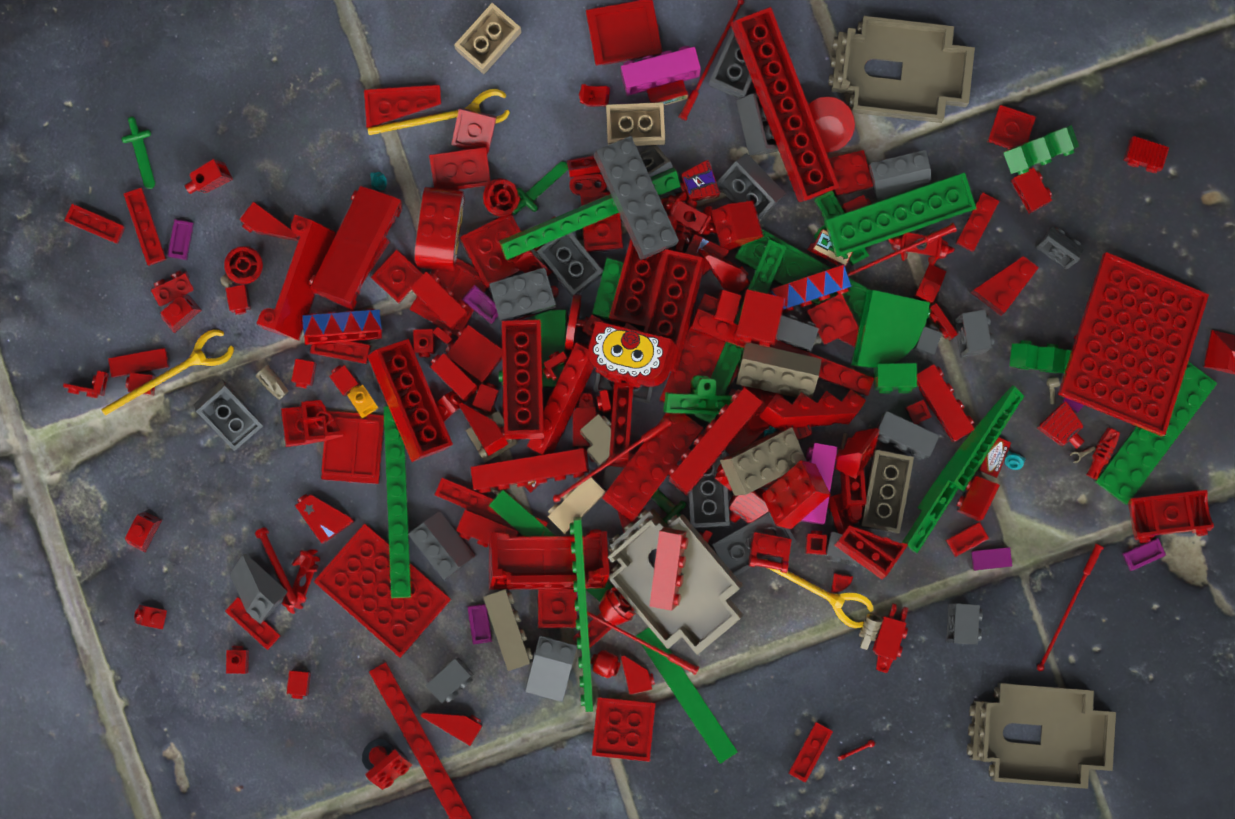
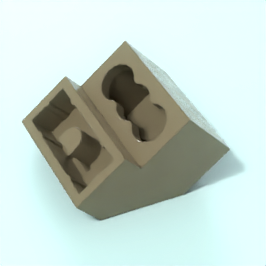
M599 414L580 430L581 435L591 445L587 449V453L598 466L609 458L611 423L605 416L600 417Z

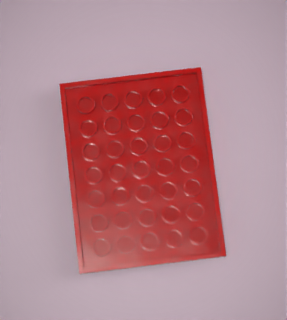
M1108 252L1103 253L1058 395L1159 436H1165L1209 294Z

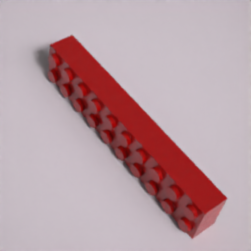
M766 8L730 23L798 203L839 188L772 8Z

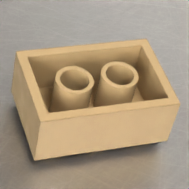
M491 3L454 46L458 53L481 73L485 74L522 33L521 27L496 5Z
M664 103L606 105L608 145L632 136L636 146L665 145Z
M589 478L577 486L573 492L570 491L562 497L564 501L559 506L555 504L548 511L550 513L548 518L566 534L570 530V523H574L573 517L582 518L602 498L605 491L592 478Z

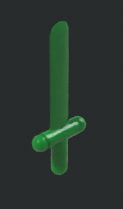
M131 116L128 118L132 134L123 136L122 142H132L144 186L147 189H152L155 186V180L143 138L151 136V131L143 130L139 132L136 119Z
M563 161L558 163L526 193L521 188H517L518 196H520L521 200L511 214L516 215L526 205L532 212H536L538 206L533 201L568 170L567 163Z
M659 489L651 497L667 513L665 518H663L667 525V522L675 515L677 517L681 516L680 512L686 507L684 501H680L675 506Z

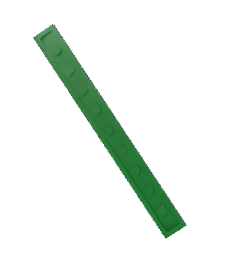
M675 168L650 177L658 196L680 187ZM611 194L500 240L504 257L508 260L619 213Z
M769 239L748 290L768 293L787 248L786 246ZM744 300L734 322L739 325ZM728 342L725 343L711 376L716 381V394L725 395L744 348ZM695 414V417L709 423L716 416L714 414Z
M384 407L391 598H411L405 445L389 407Z
M573 517L574 523H570V534H574L575 542H571L572 554L576 553V561H572L573 573H577V580H573L574 592H578V599H575V611H579L580 617L576 619V630H580L581 637L577 638V647L582 649V656L578 657L579 668H583V675L579 676L580 687H584V694L581 695V706H585V712H593L581 517Z

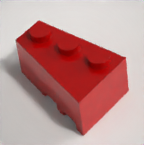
M1023 256L974 289L971 294L1001 316L1007 311L1039 267Z
M848 526L834 544L880 579L888 575L908 546V544L899 543L886 537L883 538L852 526Z

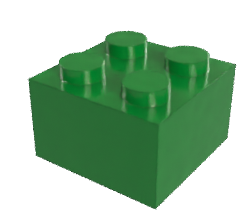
M917 363L877 364L874 367V391L879 390V394H890L893 390H898L899 394H907L917 387Z

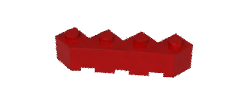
M850 390L842 401L828 391H825L816 403L801 392L793 404H791L776 393L759 417L774 428H782L783 426L807 427L812 424H817V426L832 425L833 423L849 424L866 400L853 390Z

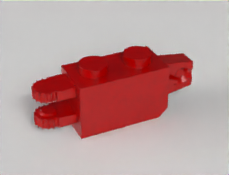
M590 393L581 394L579 408L573 411V447H578V449L591 447L581 435L580 430L598 414L600 415V412H596V408H594L593 397Z
M864 469L856 479L840 472L843 510H847L848 519L852 524L859 522L863 515L862 509L867 504Z
M894 603L891 605L888 617L882 616L883 622L872 649L875 655H877L875 670L888 673L893 660H896L897 657L900 658L903 646H900L902 638L905 639L908 632L905 623L908 607H903L900 620L898 621L893 619L897 609V604Z

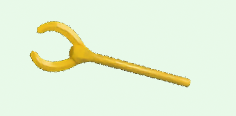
M498 89L486 90L479 94L465 109L480 112L479 104L486 98L491 96L506 98V93ZM459 110L369 127L368 133L373 135L457 118ZM509 110L497 116L495 124L504 121L510 113Z
M221 330L207 331L197 340L193 352L187 360L101 410L104 415H107L190 366L221 365L231 358L234 348L230 346L227 353L221 357L206 358L201 351L206 341L216 335L224 336V332Z
M770 569L825 598L832 605L838 618L849 627L861 628L864 622L852 621L845 615L841 609L845 600L862 602L870 612L874 610L871 601L861 594L829 593L792 572L781 573L780 570Z

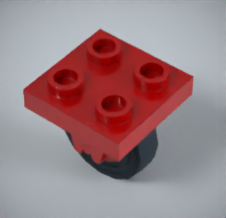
M383 739L373 740L368 743L362 753V762L368 770L365 774L366 777L382 790L390 787L395 779L406 774L412 766L409 759L398 752L390 742Z

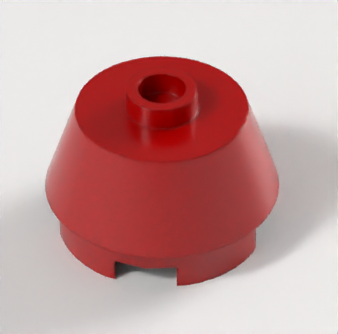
M498 178L489 182L485 187L482 200L490 213L504 217L511 214L517 208L520 196H518L516 186L512 182Z
M240 246L228 253L225 258L224 269L232 281L238 284H249L260 276L263 262L256 250L247 246Z
M616 587L607 590L598 605L603 618L615 626L631 621L636 614L633 607Z

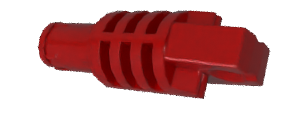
M686 200V204L696 209V201ZM692 211L685 212L684 219L688 222L695 221L694 213ZM679 221L676 230L679 241L676 244L675 250L684 253L686 244L691 242L694 229Z
M1107 428L1092 455L1093 461L1086 476L1094 480L1098 479L1103 466L1108 464L1111 454H1113L1120 432Z

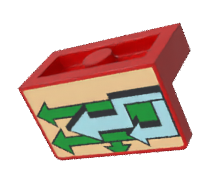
M683 80L647 89L649 102L664 103V106L686 100L689 96Z
M824 229L820 231L816 242L811 243L808 251L837 266L844 265L845 267L853 253L850 252L835 257L828 232Z

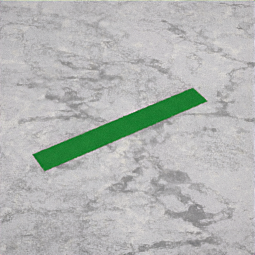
M504 490L489 505L524 537L542 536V534L543 536H555ZM607 581L605 588L586 589V591L600 602L605 592L611 590L614 586Z
M649 627L636 635V637L668 654L672 653ZM641 644L719 763H723L736 754L737 750L683 668L669 661L664 655Z

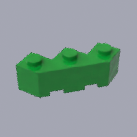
M1072 125L1025 142V144L1015 146L1003 153L1011 174L1017 172L1018 175L1028 172V168L1034 164L1040 163L1042 166L1052 162L1051 159L1056 155L1063 153L1064 156L1074 153V149L1079 147Z
M1021 340L1020 344L1012 343L1009 366L1023 370H1039V372L1065 373L1072 350L1058 348L1059 345L1056 344L1038 347L1031 345V341Z

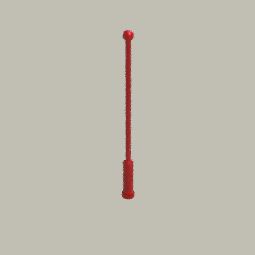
M737 0L738 4L696 88L692 90L681 114L678 116L680 119L687 121V117L699 95L698 90L731 26L730 23L733 22L740 6L745 3V0Z
M951 223L949 226L926 235L924 239L850 271L847 275L851 276L922 243H929L949 233L956 232L957 229L954 223Z
M665 418L664 421L643 434L641 439L559 495H554L553 501L559 502L561 497L642 442H647L667 427L672 426L668 418Z
M1095 543L1094 549L1083 570L1081 581L1041 663L1037 665L1038 671L1044 670V664L1086 577L1090 575L1101 551L1104 549L1103 546Z
M587 611V616L664 655L669 661L692 672L693 675H696L699 666H695L672 653L668 654Z

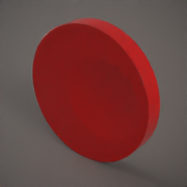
M821 97L808 104L825 151L833 152L843 148L851 140L855 131V117L851 108L844 101L835 97Z
M573 295L566 335V350H573L577 327H585V320L579 319L582 295Z

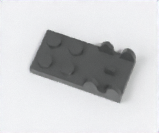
M768 513L712 544L710 547L732 573L737 576L751 568L748 566L754 532L792 539V545L796 540L790 529L776 526L771 514ZM757 553V558L765 560L770 557L769 555Z

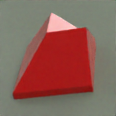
M1211 330L1203 365L1204 368L1235 375V335Z

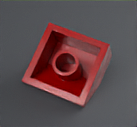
M754 201L727 204L711 211L721 247L731 250L764 237Z
M874 428L858 431L852 438L849 437L844 445V449H840L836 455L835 460H837L835 469L856 479L874 454L880 430Z
M974 476L966 487L965 495H961L957 501V512L976 521L983 520L1000 485Z

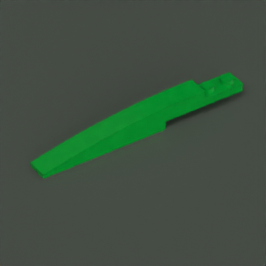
M1012 385L980 421L975 430L971 432L919 504L918 509L922 512L902 542L908 544L907 547L913 552H919L958 489L961 491L966 489L1024 398V395L1015 386Z

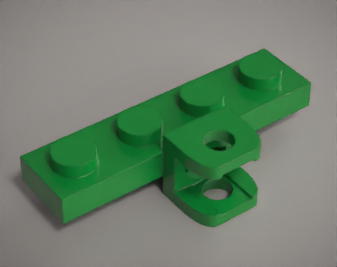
M832 190L814 200L825 220L845 213ZM825 225L822 226V227L815 233V235H814L815 240H817V237H818V235H819V233H820V231H821L822 229H824V230L827 231ZM865 248L853 251L849 259L851 266L869 257V254Z
M695 375L691 381V393L665 392L664 412L719 415V412L726 404L729 406L732 403L733 395L716 394L715 379L708 376Z

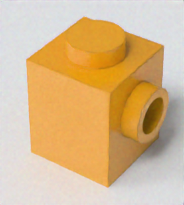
M364 385L354 387L347 395L362 418L378 409V406Z

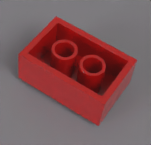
M800 460L762 494V497L775 525L792 529L831 494L816 464Z

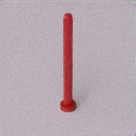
M266 527L258 529L255 532V536L261 539L281 585L287 591L286 595L290 604H297V598L267 536L269 534Z

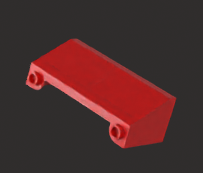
M360 186L358 190L353 192L350 208L317 274H313L309 282L312 292L351 310H354L357 304L355 300L361 292L360 289L392 224L396 221L395 216L399 218L403 210L400 199Z
M294 215L291 230L300 237L275 309L266 308L262 310L257 325L264 330L300 341L304 329L303 315L309 314L316 293L311 291L309 282L312 275L317 274L336 233L313 220Z
M593 529L586 536H582L586 589L605 588L609 578L607 531ZM504 530L491 532L489 537V590L574 589L573 580H577V573H573L572 561H576V553L572 554L571 542H575V537H509V534L505 533Z

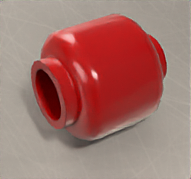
M605 650L594 654L590 662L593 665V672L607 679L616 676L621 665L617 655Z

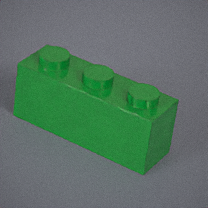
M606 259L592 313L597 318L611 321L609 316L624 262Z

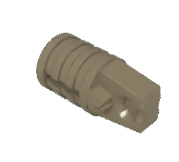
M269 365L256 374L255 377L278 400L282 399L289 392Z
M873 613L866 615L859 637H862L860 648L868 650L871 641L876 640L883 622L880 616Z

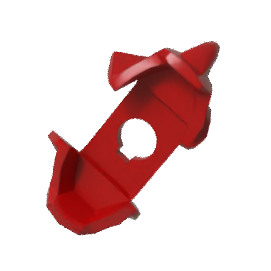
M683 192L680 196L669 195L666 198L660 199L667 215L676 217L677 221L694 229L693 234L709 235L711 232L717 233L711 213L712 206L706 207L703 210L705 213L683 202L687 198L686 192ZM692 211L695 214L696 220L686 221L684 213Z
M908 232L888 239L891 244V248L897 251L913 244L918 239H924L926 235ZM940 237L927 243L926 248L923 250L913 247L900 254L902 261H905L908 257L906 252L932 256L928 258V262L933 266L938 259L946 258L947 254L954 252L955 249L948 246V242Z
M316 549L300 551L301 554L292 562V566H300L292 588L297 598V604H290L287 595H285L281 603L292 614H295L294 608L302 609L301 603L306 602L307 590L314 572H317L318 569L316 562H320V558L314 556L318 552ZM303 576H305L306 583L303 586H301L300 580Z

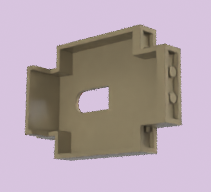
M863 16L862 22L858 21L857 33L860 34H855L856 29L848 28L846 33L839 32L837 37L833 39L832 49H836L835 56L831 57L830 67H834L833 74L829 75L828 86H832L831 92L853 94V96L850 95L849 107H852L853 113L942 123L945 117L946 105L967 107L969 104L975 47L952 45L954 26ZM872 59L902 62L901 80L871 77L865 72L864 66L867 61Z
M654 508L649 512L646 509L638 516L640 519L635 524L633 522L629 523L624 528V534L621 536L617 534L609 541L611 545L608 546V550L611 554L608 558L612 563L617 560L620 564H617L610 570L612 574L608 579L667 649L680 638H683L698 655L744 616L729 598L743 584L683 514L679 517L676 515L667 522L668 526ZM664 527L687 531L686 537L688 538L687 549H684L686 563L681 571L684 574L683 584L679 587L678 593L681 594L679 606L675 607L672 611L649 606L654 575V566L649 561V555L652 550L657 549L659 531Z
M998 683L997 687L994 688L996 702L973 700V705L970 704L969 715L972 716V724L968 726V735L971 736V744H967V755H970L971 760L993 761V764L989 766V776L992 777L991 780L1088 789L1089 769L1113 771L1116 712L1093 710L1094 691ZM1010 723L1041 725L1040 745L1008 742L1003 736V729Z

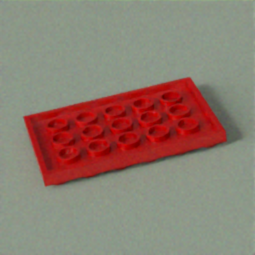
M365 523L313 581L399 658L406 653L452 600L411 563V598L392 599L389 544Z

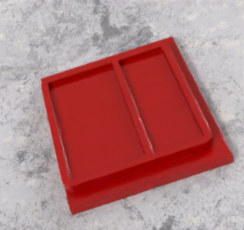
M639 0L586 10L596 66L642 59L646 56H655L662 53L659 26L656 20L653 0Z
M458 258L456 260L455 272L432 269L429 274H435L440 280L438 284L443 289L448 287L454 295L452 297L456 301H462L473 285L484 293L487 290L476 269ZM418 296L409 309L434 325L446 328L455 336H457L462 327H466L474 313V310L462 301L467 306L466 311L468 315L451 330Z
M328 411L334 418L337 426L343 431V436L324 441L321 480L379 484L384 415L369 414L362 418L357 412Z

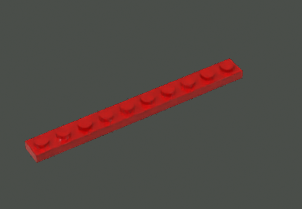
M699 309L696 311L690 328L745 348L746 343L741 342L740 338H737V324L714 319V315ZM776 340L775 346L770 345L771 348L822 359L818 378L853 390L864 396L869 395L874 381L873 377ZM751 341V343L759 345V342Z
M387 662L369 671L450 819H473Z

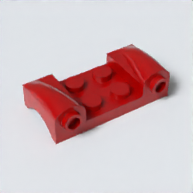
M1207 490L1132 498L1128 503L1134 540H1139V543L1150 542V538L1156 535L1189 531L1196 533V536L1208 535V531L1214 528V523L1209 513Z

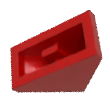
M720 290L714 319L733 324L741 295Z

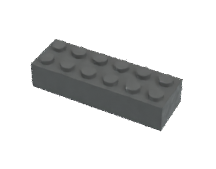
M632 136L596 150L594 158L640 260L676 246L679 240Z

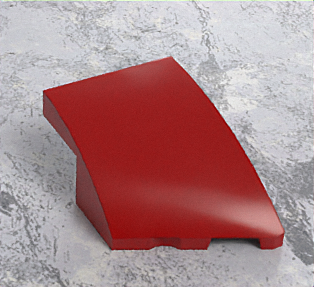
M321 400L301 402L300 407L281 408L285 447L312 444L343 436V431L337 426L334 418L328 413Z

